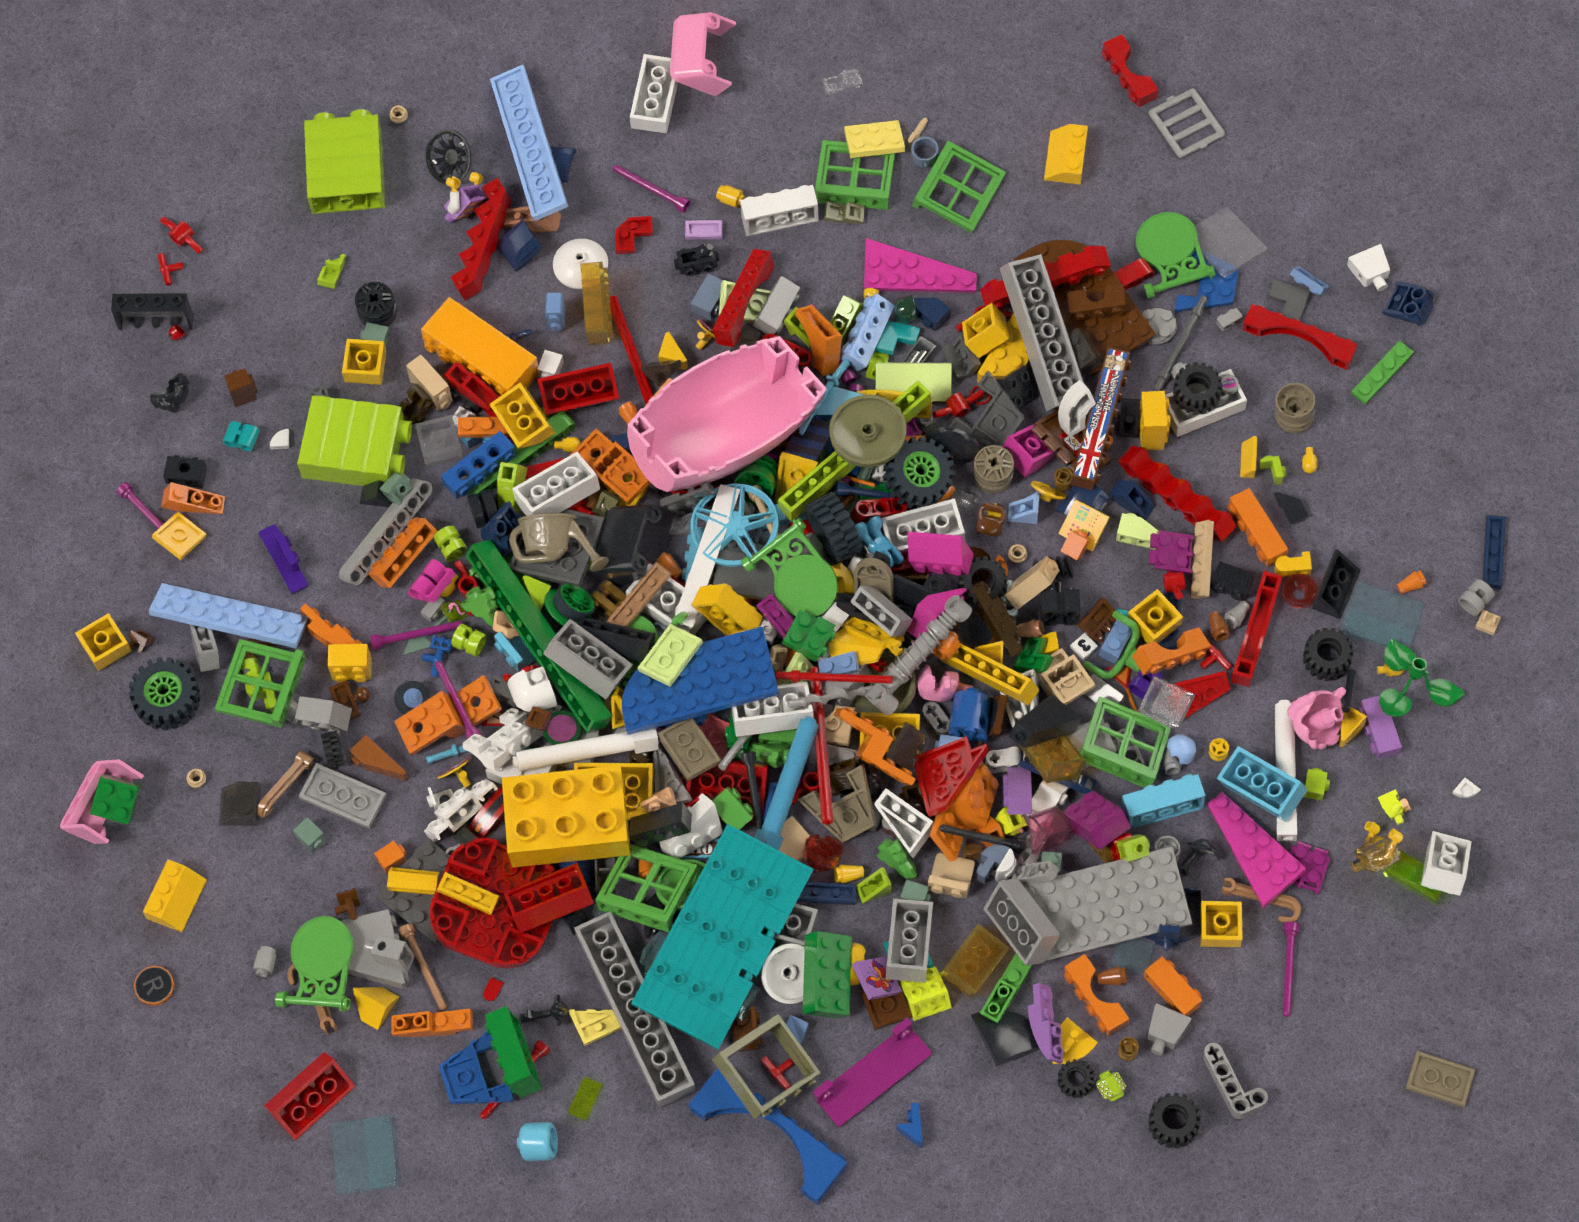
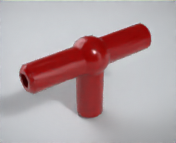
M159 253L157 257L160 272L163 275L165 285L170 286L172 285L170 272L183 269V263L167 265L165 255Z
M1209 642L1211 647L1207 651L1211 655L1201 662L1200 666L1206 669L1217 660L1228 671L1232 665L1225 659L1221 651Z
M764 1056L761 1062L770 1072L771 1077L776 1079L784 1090L790 1088L791 1085L782 1073L793 1066L792 1060L787 1059L776 1068L769 1058Z

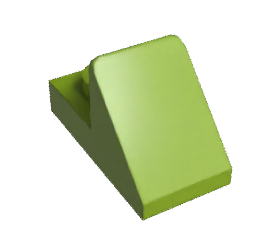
M795 307L784 319V323L791 336L796 334L810 347L807 333L799 319L795 316L796 309H798Z

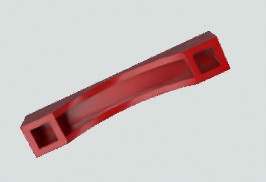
M752 250L712 329L717 345L735 346L741 334L745 312L754 291L762 282L769 279L775 267L771 251Z
M1252 304L1243 322V331L1259 337L1271 334H1285L1304 339L1317 347L1330 364L1348 370L1357 349V344L1350 339H1343L1332 332L1322 331L1314 325H1306L1298 319L1285 317L1279 312L1269 311L1261 305L1256 306Z
M1267 571L1263 572L1247 630L1232 673V683L1250 688L1280 589L1281 575Z

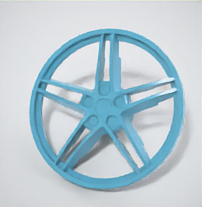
M727 484L725 486L735 488L730 516L728 517L729 522L724 524L700 513L701 511L708 514L714 513L727 518V515L703 508L712 498L716 497L719 487L714 489V494L704 496L696 505L691 517L690 529L694 544L698 549L700 545L697 535L698 518L706 521V523L710 519L723 525L724 528L702 554L715 561L716 564L737 567L743 566L741 560L715 559L710 555L720 545L721 551L732 540H735L742 551L751 558V553L742 541L747 539L754 553L756 554L758 551L748 531L773 522L772 533L766 543L768 545L777 537L779 519L773 502L764 492L746 484ZM736 489H740L739 511L733 510ZM744 491L762 499L770 509V512L744 516ZM770 515H772V517L764 518V519L757 520V521H754V522L749 523V520L759 519V518H763V517H765V516H770ZM727 528L724 536L725 538L720 543H718L709 554H707L706 551L708 550V548Z

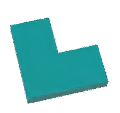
M887 321L875 352L893 355L897 342L914 345L918 340L920 328Z

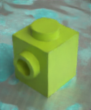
M1318 768L1308 769L1305 787L1308 790L1303 797L1322 801L1324 791L1329 790L1330 780L1327 779L1328 772H1323V770Z
M1137 834L1116 841L1120 858L1124 859V861L1130 862L1150 855V843L1144 835Z

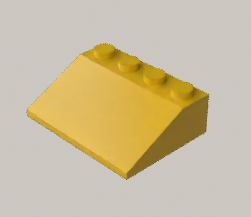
M574 763V770L621 765L625 784L628 820L650 812L642 808L640 803L653 797V763Z

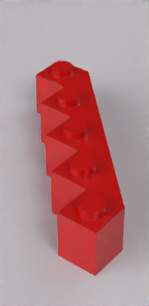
M498 178L482 186L489 200L474 209L481 223L466 231L473 245L458 254L466 268L450 277L464 301L481 292L484 275H487L491 263V255L495 252L499 232L503 229L507 209L510 208L512 203Z
M1088 246L1083 248L1084 252L1075 255L1072 252L1059 256L1058 261L1052 263L1045 261L1044 264L1053 291L1061 283L1075 285L1085 275H1103L1111 267L1106 247ZM997 278L990 280L980 289L985 306L993 303L999 310H1002L1010 302L1003 280L998 281Z
M1131 446L1118 460V463L1127 475L1133 479L1137 477L1141 480L1144 488L1153 495L1155 493L1160 495L1166 505L1174 511L1178 509L1182 512L1184 519L1195 526L1197 522L1206 520L1214 521L1213 540L1223 542L1236 528L1233 517L1229 512L1216 510L1208 496L1195 494L1187 480L1174 478L1166 464L1153 462L1149 457V452L1144 447Z

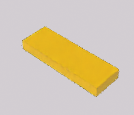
M447 872L444 873L437 888V892L489 915L492 914L500 897Z

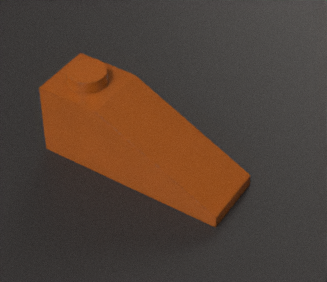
M367 735L349 750L350 760L357 767L361 766L365 770L403 781L409 779L407 772Z

